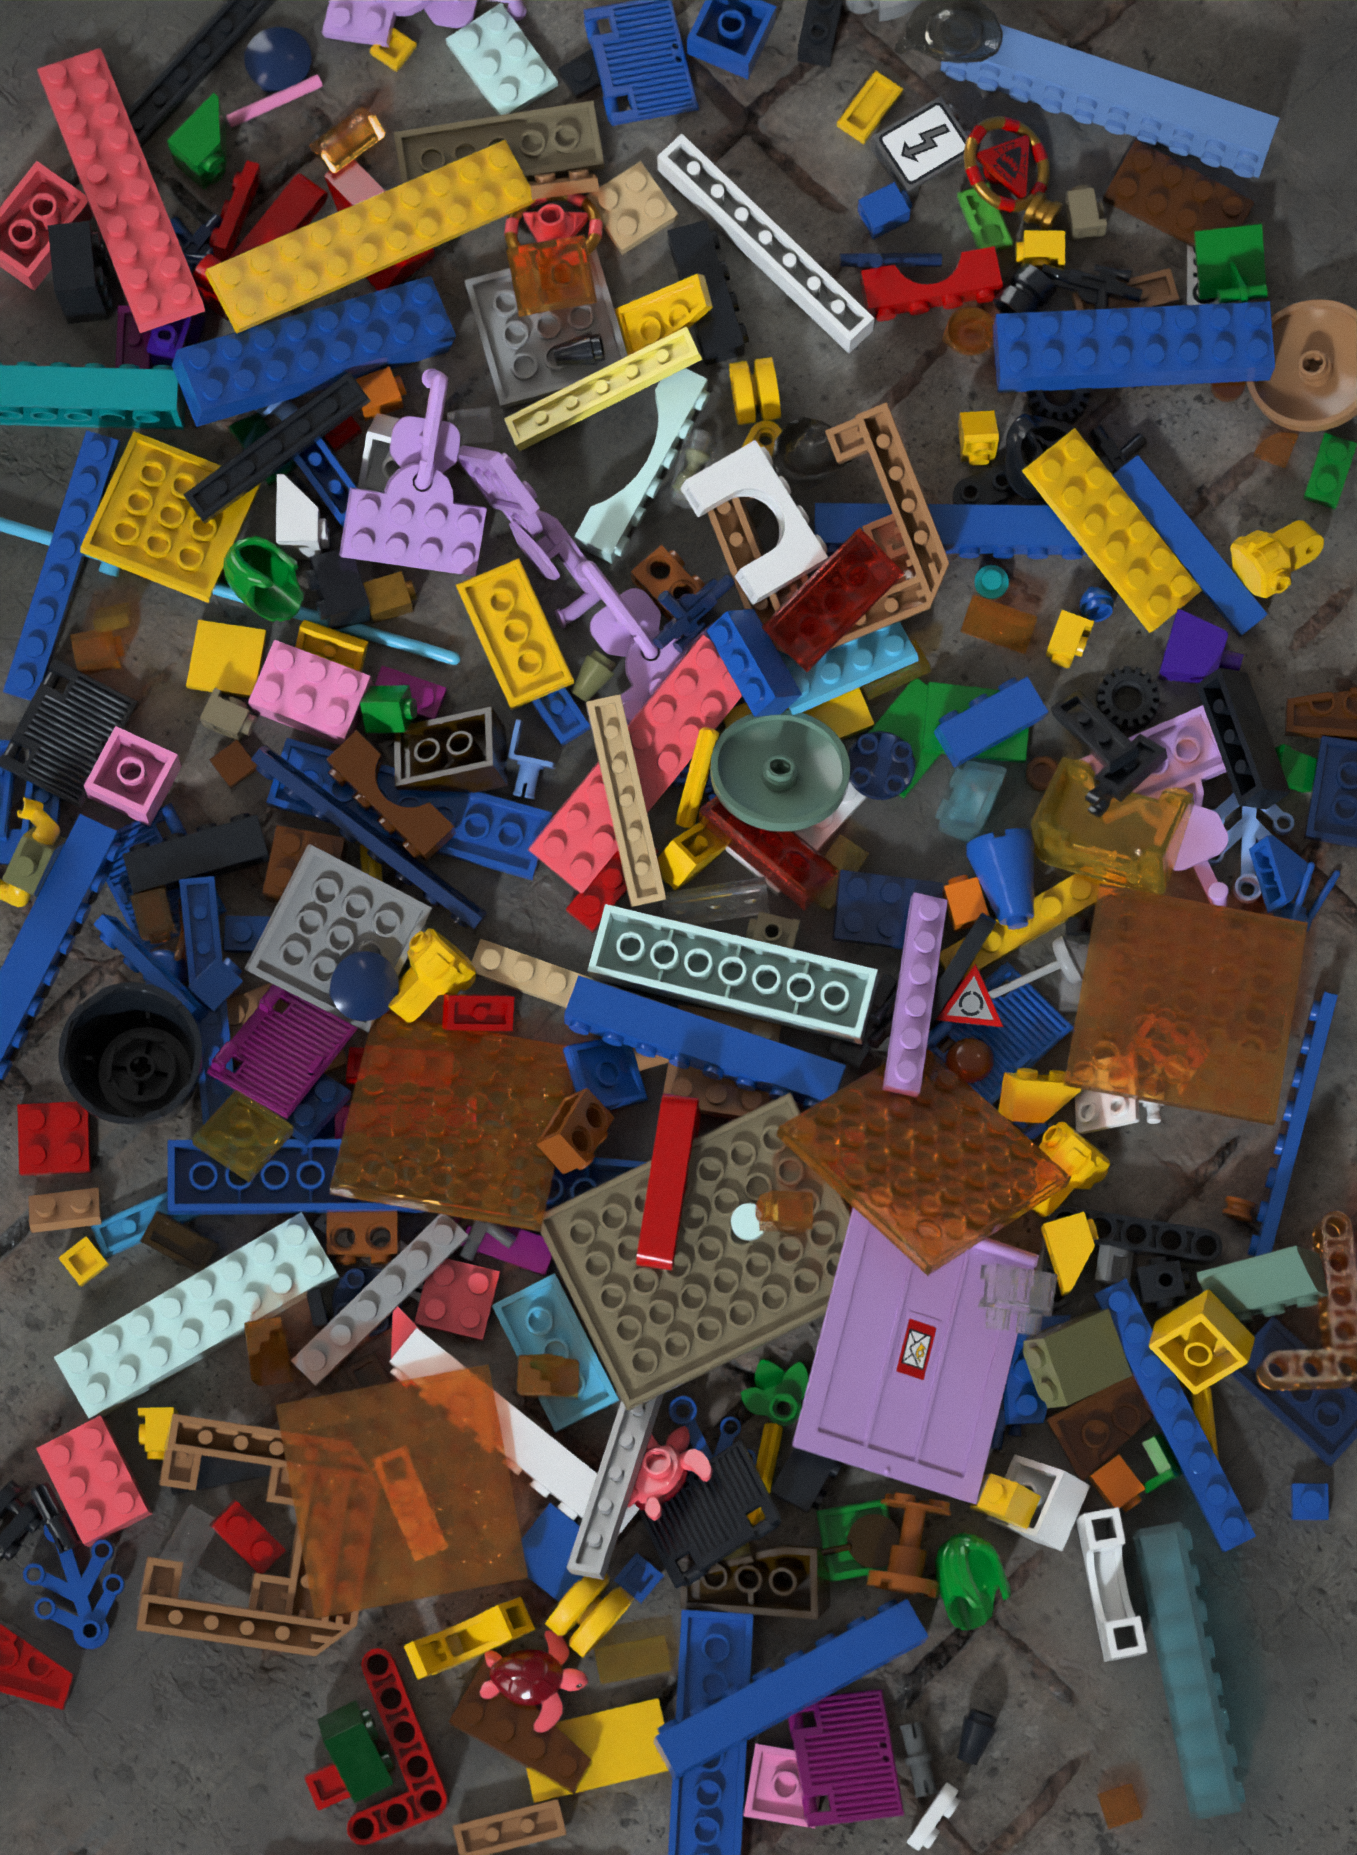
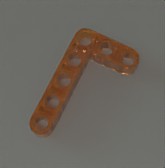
M1331 1211L1324 1215L1315 1225L1312 1233L1314 1252L1320 1254L1329 1294L1328 1296L1318 1298L1323 1350H1284L1270 1353L1256 1369L1257 1381L1265 1389H1344L1357 1381V1271L1351 1220L1340 1211ZM1330 1224L1336 1227L1339 1237L1329 1235L1325 1225ZM1330 1258L1340 1262L1342 1266L1341 1272L1335 1271L1330 1267ZM1332 1293L1342 1295L1346 1302L1345 1306L1337 1305L1333 1301ZM1339 1327L1346 1330L1349 1341L1339 1339L1335 1328ZM1339 1362H1344L1351 1367L1352 1376H1346L1340 1371ZM1304 1363H1310L1315 1366L1318 1373L1317 1377H1312L1305 1372ZM1269 1364L1278 1365L1282 1370L1283 1376L1281 1378L1273 1376L1269 1371Z

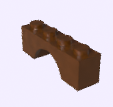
M357 730L326 759L331 768L328 771L330 777L341 787L347 784L355 792L352 798L365 811L371 808L379 816L376 820L377 823L389 835L396 832L404 840L401 846L412 858L416 859L420 856L427 863L456 834L454 826L430 802L418 807H402L390 802L383 796L378 788V774L383 763L381 754Z

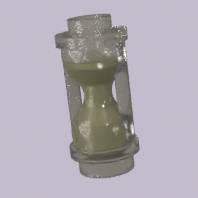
M694 430L693 433L686 434L669 490L672 494L670 499L672 503L692 509L680 488L686 479L699 473L704 464V469L712 465L718 443L712 439L713 435L703 430ZM686 459L687 467L684 471H682Z

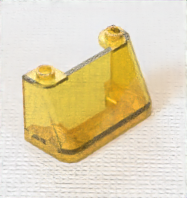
M1062 757L1031 820L1037 857L1053 867L1149 895L1158 896L1164 894L1170 882L1194 807L1193 793H1189L1179 787L1167 788L1162 791L1158 800L1131 792L1122 802L1113 797L1107 811L1098 818L1088 812V808L1092 804L1085 800L1087 793L1096 787L1094 782L1096 774L1092 770L1091 765L1083 760H1072Z

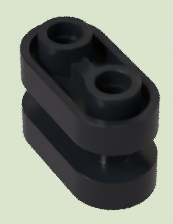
M14 1480L8 1482L0 1490V1520L9 1510L16 1515L4 1531H0V1562L3 1559L8 1562L11 1561L22 1548V1544L19 1541L28 1531L31 1534L36 1532L42 1525L41 1523L45 1521L34 1499L30 1500L26 1505L19 1500L24 1489Z

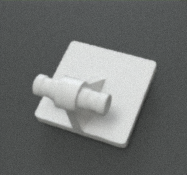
M1130 1053L1074 1067V1080L1082 1084L1081 1091L1075 1096L1076 1131L1078 1133L1086 1134L1139 1122V1102L1143 1103V1107L1146 1108L1148 1123L1157 1124L1161 1122L1160 1107L1164 1106L1163 1090L1160 1089L1158 1084L1159 1075L1156 1073L1146 1074V1087L1138 1085L1136 1055Z

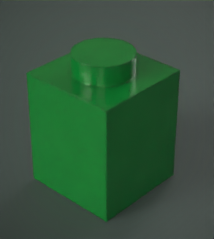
M409 685L370 686L360 701L366 733L406 732L412 720L417 716V702L411 696Z

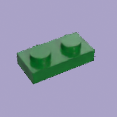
M1324 433L1303 497L1304 500L1336 509L1357 443Z

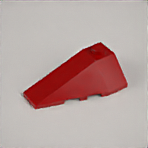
M351 155L324 175L337 212L385 192ZM434 248L365 278L376 291L399 285L435 257Z

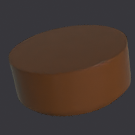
M1246 382L1211 383L1210 386L1213 395L1223 402H1232L1241 397Z
M1035 757L1027 765L1025 771L1026 782L1035 791L1048 792L1059 782L1060 767L1051 757Z

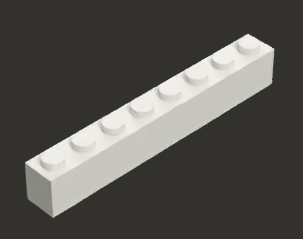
M680 134L658 155V171L846 352L850 353L873 331L874 317L683 134Z
M416 1328L389 1361L394 1366L390 1373L405 1385H408L410 1381L414 1382L422 1389L418 1395L434 1408L438 1403L449 1411V1414L446 1416L449 1421L461 1430L466 1425L478 1434L474 1441L489 1453L495 1448L504 1455L505 1458L502 1463L516 1475L523 1471L530 1476L533 1481L529 1485L546 1498L551 1493L561 1501L557 1508L569 1518L575 1520L579 1516L583 1519L597 1473ZM635 1504L627 1507L619 1534L639 1510Z

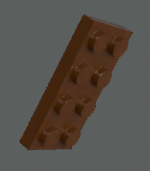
M1137 140L1134 141L1103 197V201L1195 248L1194 231L1241 226L1245 223L1255 204V201Z

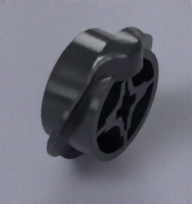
M1022 414L1015 419L1006 436L1007 451L1004 467L1008 483L1017 494L1029 500L1046 502L1022 472L1027 465L1022 458L1021 449L1025 452L1023 456L1027 459L1028 464H1030L1074 429V427L1064 421L1036 415Z

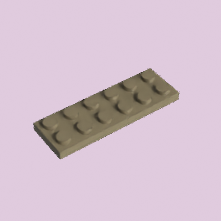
M594 101L394 132L402 184L503 140H506L527 181L534 180L535 176L539 174L555 173V176L569 174V171L576 169H589L591 171L604 168Z

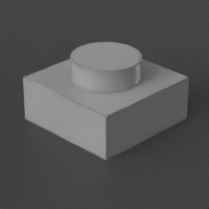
M1100 1245L1095 1280L1114 1285L1127 1279L1128 1283H1130L1134 1252L1111 1245Z

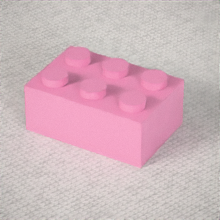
M274 640L248 703L251 711L255 714L341 745L355 732L362 715L360 701L368 688L373 686L370 675Z

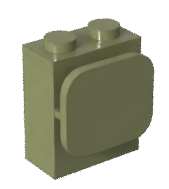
M1109 1309L1086 1312L1067 1322L1052 1325L1032 1334L1023 1341V1354L1039 1397L1046 1403L1047 1408L1068 1406L1132 1376Z

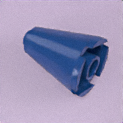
M1024 828L1006 829V836L994 837L993 832L984 834L971 840L966 845V856L999 923L1007 925L1010 930L1026 927L1029 924L1028 921L1034 917L1035 839L1033 838L1032 831Z

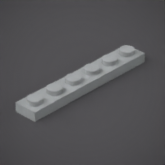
M443 1210L291 1361L315 1386H318L469 1235Z
M664 1394L628 1412L621 1400L567 1565V1569L571 1574L604 1580Z

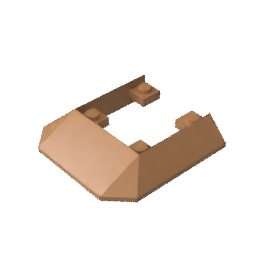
M887 402L855 415V418L825 430L838 464L869 452L893 514L862 526L874 559L813 584L809 574H806L752 606L734 576L742 567L766 554L746 504L755 498L736 497L707 512L744 608L755 610L778 651L804 661L931 609L950 565Z
M172 1414L164 1446L165 1451L159 1485L196 1491L201 1455L270 1465L271 1469L265 1501L299 1506L288 1577L253 1573L248 1607L178 1597L184 1562L147 1556L142 1589L139 1596L136 1630L317 1656L357 1626L380 1485L379 1480L351 1441Z

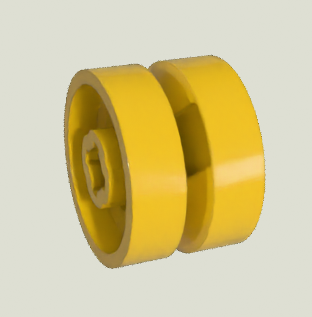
M772 357L755 359L754 374H751L747 361L729 363L733 403L738 425L756 422V406L759 407L763 421L781 419L778 384Z

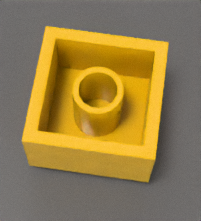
M1208 1289L1157 1320L1148 1347L1196 1395L1249 1363L1255 1337Z

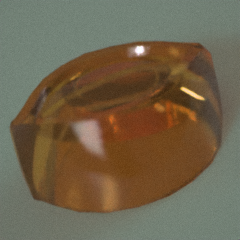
M977 307L960 308L949 318L942 336V342L961 355L976 356L989 350L994 343L993 325L995 320L983 309Z

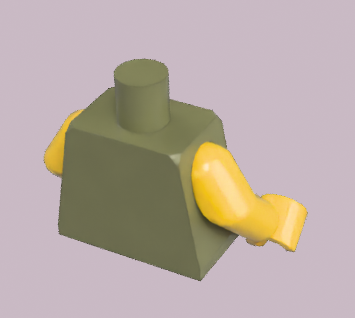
M26 797L22 799L24 801L23 811L18 810L17 816L30 820L34 827L21 837L3 879H0V900L16 907L25 906L30 900L31 895L36 898L38 897L67 840L59 835L60 828L58 824L43 811V803Z

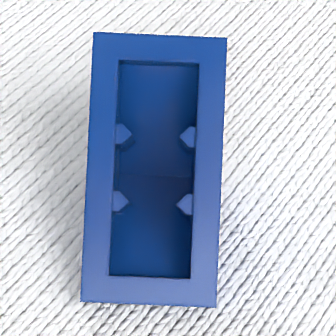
M1269 835L1249 848V852L1267 913H1274L1293 900L1302 883L1309 863L1274 835Z

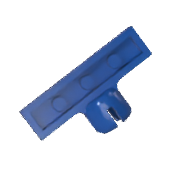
M102 914L93 925L101 932L100 939L111 949L115 950L117 948L125 956L123 962L136 973L141 972L146 984L160 987L174 995L190 1011L196 1021H201L209 1013V1010L181 983L186 982L188 979V966L184 958H179V953L166 949L151 951L117 917Z

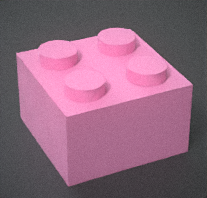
M115 726L86 780L84 788L89 799L150 827L181 769L178 754Z

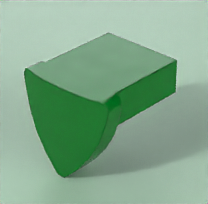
M1287 744L1275 747L1289 788L1301 793L1312 792L1317 758L1295 751Z
M1163 1434L1156 1435L1142 1443L1159 1473L1158 1476L1142 1484L1146 1494L1183 1474Z

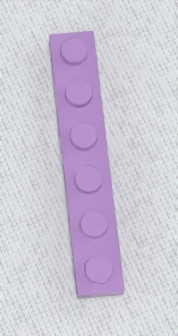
M915 892L910 898L882 1090L917 1097L920 1094L948 900Z

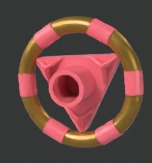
M581 193L536 199L533 204L509 214L506 219L504 236L511 253L523 264L539 270H562L581 263L595 250L602 236L603 222L595 204ZM560 200L567 201L584 212H564L562 207L556 204H547L539 211L528 210L547 201ZM522 216L545 258L524 249L519 243L517 235L519 221ZM589 218V232L584 244L577 250L559 257Z

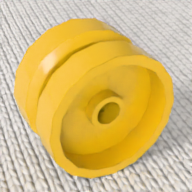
M607 1574L604 1580L586 1576L581 1581L578 1580L559 1601L558 1607L545 1623L558 1636L567 1634L578 1623L580 1627L570 1638L569 1646L582 1658L598 1644L634 1601V1598L621 1586L614 1588L602 1600L600 1596L610 1584V1576Z

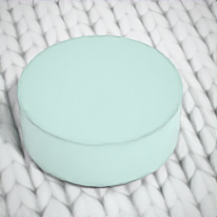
M752 1203L742 1204L737 1207L731 1217L733 1232L739 1238L747 1241L756 1240L761 1237L767 1227V1218L763 1209Z

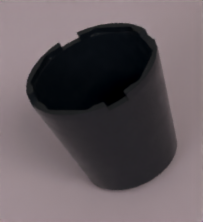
M123 982L100 989L99 992L75 1008L61 1034L58 1051L59 1066L63 1081L73 1098L92 1115L116 1124L155 1125L176 1116L191 1100L202 1066V1039L199 1028L190 1011L174 995L151 984ZM147 1063L150 1072L140 1077L135 1071L136 1069H142L143 1065Z

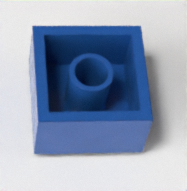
M705 0L687 37V54L748 80L776 23V6L762 0Z

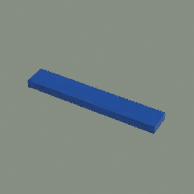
M1138 455L1112 475L1239 637L1268 615Z

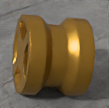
M1038 191L1027 208L1023 221L1028 224L1035 223L1039 225L1041 231H1050L1061 212L1063 204L1058 201L1051 202L1046 198V194Z

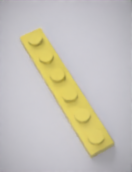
M686 326L504 418L515 446L521 451L702 360V357L691 332Z

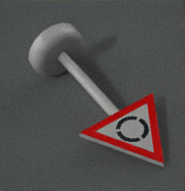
M1061 936L1052 943L1056 961L989 992L975 963L936 1020L1004 1028L992 999L1060 968L1067 980L1073 984L1084 980L1083 974L1068 941L1064 936Z

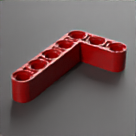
M301 173L297 174L228 259L309 225L326 203L328 193ZM208 254L197 265L193 273V279L203 304L225 320L230 321L205 275L208 268L221 263V261Z
M666 1093L662 1095L637 1250V1266L670 1271L673 1269L693 1139L698 1138L701 1107L699 1098Z
M380 1648L371 1649L364 1655L361 1663L362 1671L409 1792L358 1812L350 1818L347 1825L348 1836L353 1842L360 1845L373 1844L438 1817L445 1812L449 1803L447 1791L396 1661L392 1654ZM376 1655H383L388 1660V1669L382 1675L372 1674L369 1669L370 1660ZM388 1689H397L401 1693V1703L395 1709H387L382 1702L383 1694ZM404 1722L412 1724L415 1729L414 1738L408 1743L399 1742L395 1734L398 1725ZM416 1756H422L428 1762V1771L422 1777H414L409 1771V1762ZM429 1790L437 1791L442 1799L440 1807L435 1811H428L422 1805V1797ZM395 1804H402L407 1809L408 1817L402 1825H394L389 1820V1810ZM361 1818H368L374 1824V1832L368 1839H361L355 1833V1824Z

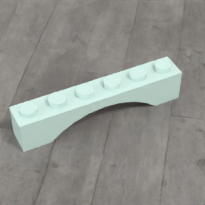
M684 368L659 382L655 389L658 429L648 460L638 475L623 490L606 501L590 507L574 536L577 547L611 564L616 555L623 556L630 542V538L627 537L632 526L638 527L646 513V509L643 508L648 497L654 498L662 484V480L659 479L664 468L670 469L678 455V450L675 448L681 438L687 439L694 425V421L691 419L696 409L702 411L709 399L710 392L707 391L706 378Z

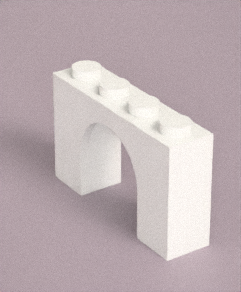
M756 440L686 479L680 488L698 518L736 497H751L760 500L776 516L779 525V538L776 547L742 567L734 576L752 606L822 566L828 558L825 542L818 534H813L808 525L809 518L807 513L800 505L796 506L789 495L791 494L789 484L784 477H778L771 466L773 464L771 455L765 447H760Z
M1119 1508L1082 1514L1076 1519L1104 1662L1140 1656L1147 1652L1141 1617L1134 1614L1126 1584L1122 1559V1546L1125 1544Z

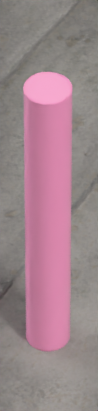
M318 74L226 115L227 121L231 128L323 87Z

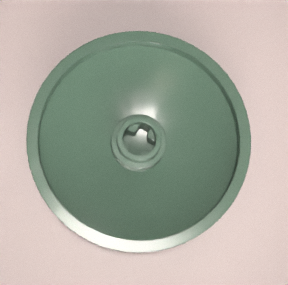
M785 710L782 714L760 717H754L753 714H749L732 723L718 738L711 756L710 777L714 792L721 804L739 820L751 826L769 831H795L820 823L840 806L849 785L850 760L847 750L837 734L826 724L804 713L792 715L790 710Z

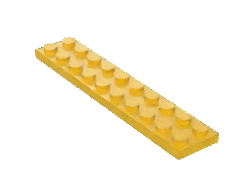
M503 140L212 266L206 270L205 275L235 332L238 334L533 204L536 199L532 200L530 185L506 140Z

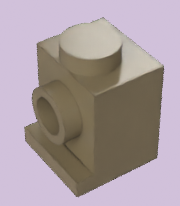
M1084 184L1075 186L1071 191H1067L1065 208L1071 241L1105 236L1107 221L1106 218L1102 219L1104 218L1103 203L1101 198L1096 199L1094 187L1092 188L1091 185Z
M214 687L200 716V720L204 727L233 740H238L241 743L244 735L249 736L252 733L257 717L251 715L250 711L246 709L247 704L230 696L225 700L221 690Z
M759 911L757 920L750 918L746 938L794 949L800 920L794 918L792 920ZM768 927L777 928L779 933L776 937L770 938L766 935L765 930Z

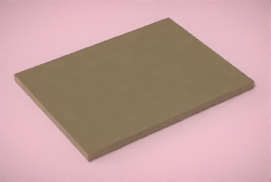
M791 1093L693 1139L672 1271L636 1265L652 1160L533 1217L627 1412L826 1314L851 1213ZM746 1203L758 1205L763 1209L767 1218V1227L764 1234L752 1241L739 1238L733 1232L731 1226V1217L734 1210Z

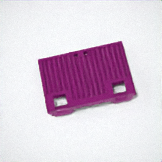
M272 984L260 999L257 1009L232 1040L227 1041L212 1059V1065L208 1068L207 1073L288 1119L357 1031V1027ZM278 999L289 1004L283 1014L273 1010V1006ZM231 1058L242 1063L235 1073L226 1069V1064Z
M882 1689L829 1695L788 1718L802 1791L801 1799L804 1817L808 1828L905 1815ZM813 1711L816 1727L804 1728L802 1713ZM828 1795L830 1811L818 1812L816 1797Z

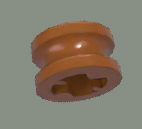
M1226 1196L1227 1208L1223 1209L1221 1214L1230 1219L1251 1223L1253 1217L1250 1212L1256 1209V1204L1242 1198Z

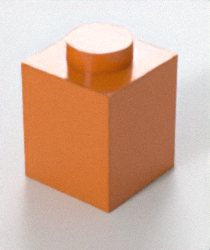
M390 366L355 379L371 400V402L361 408L365 421L375 418L377 413L387 414L404 407L401 397L407 394L400 375L393 376Z
M961 875L948 880L949 885L944 886L942 894L944 899L948 900L947 911L954 932L972 928L981 913L989 916L977 877L969 879L968 875Z
M1119 1454L1088 1478L1111 1509L1122 1508L1126 1513L1142 1501L1138 1494L1145 1488Z

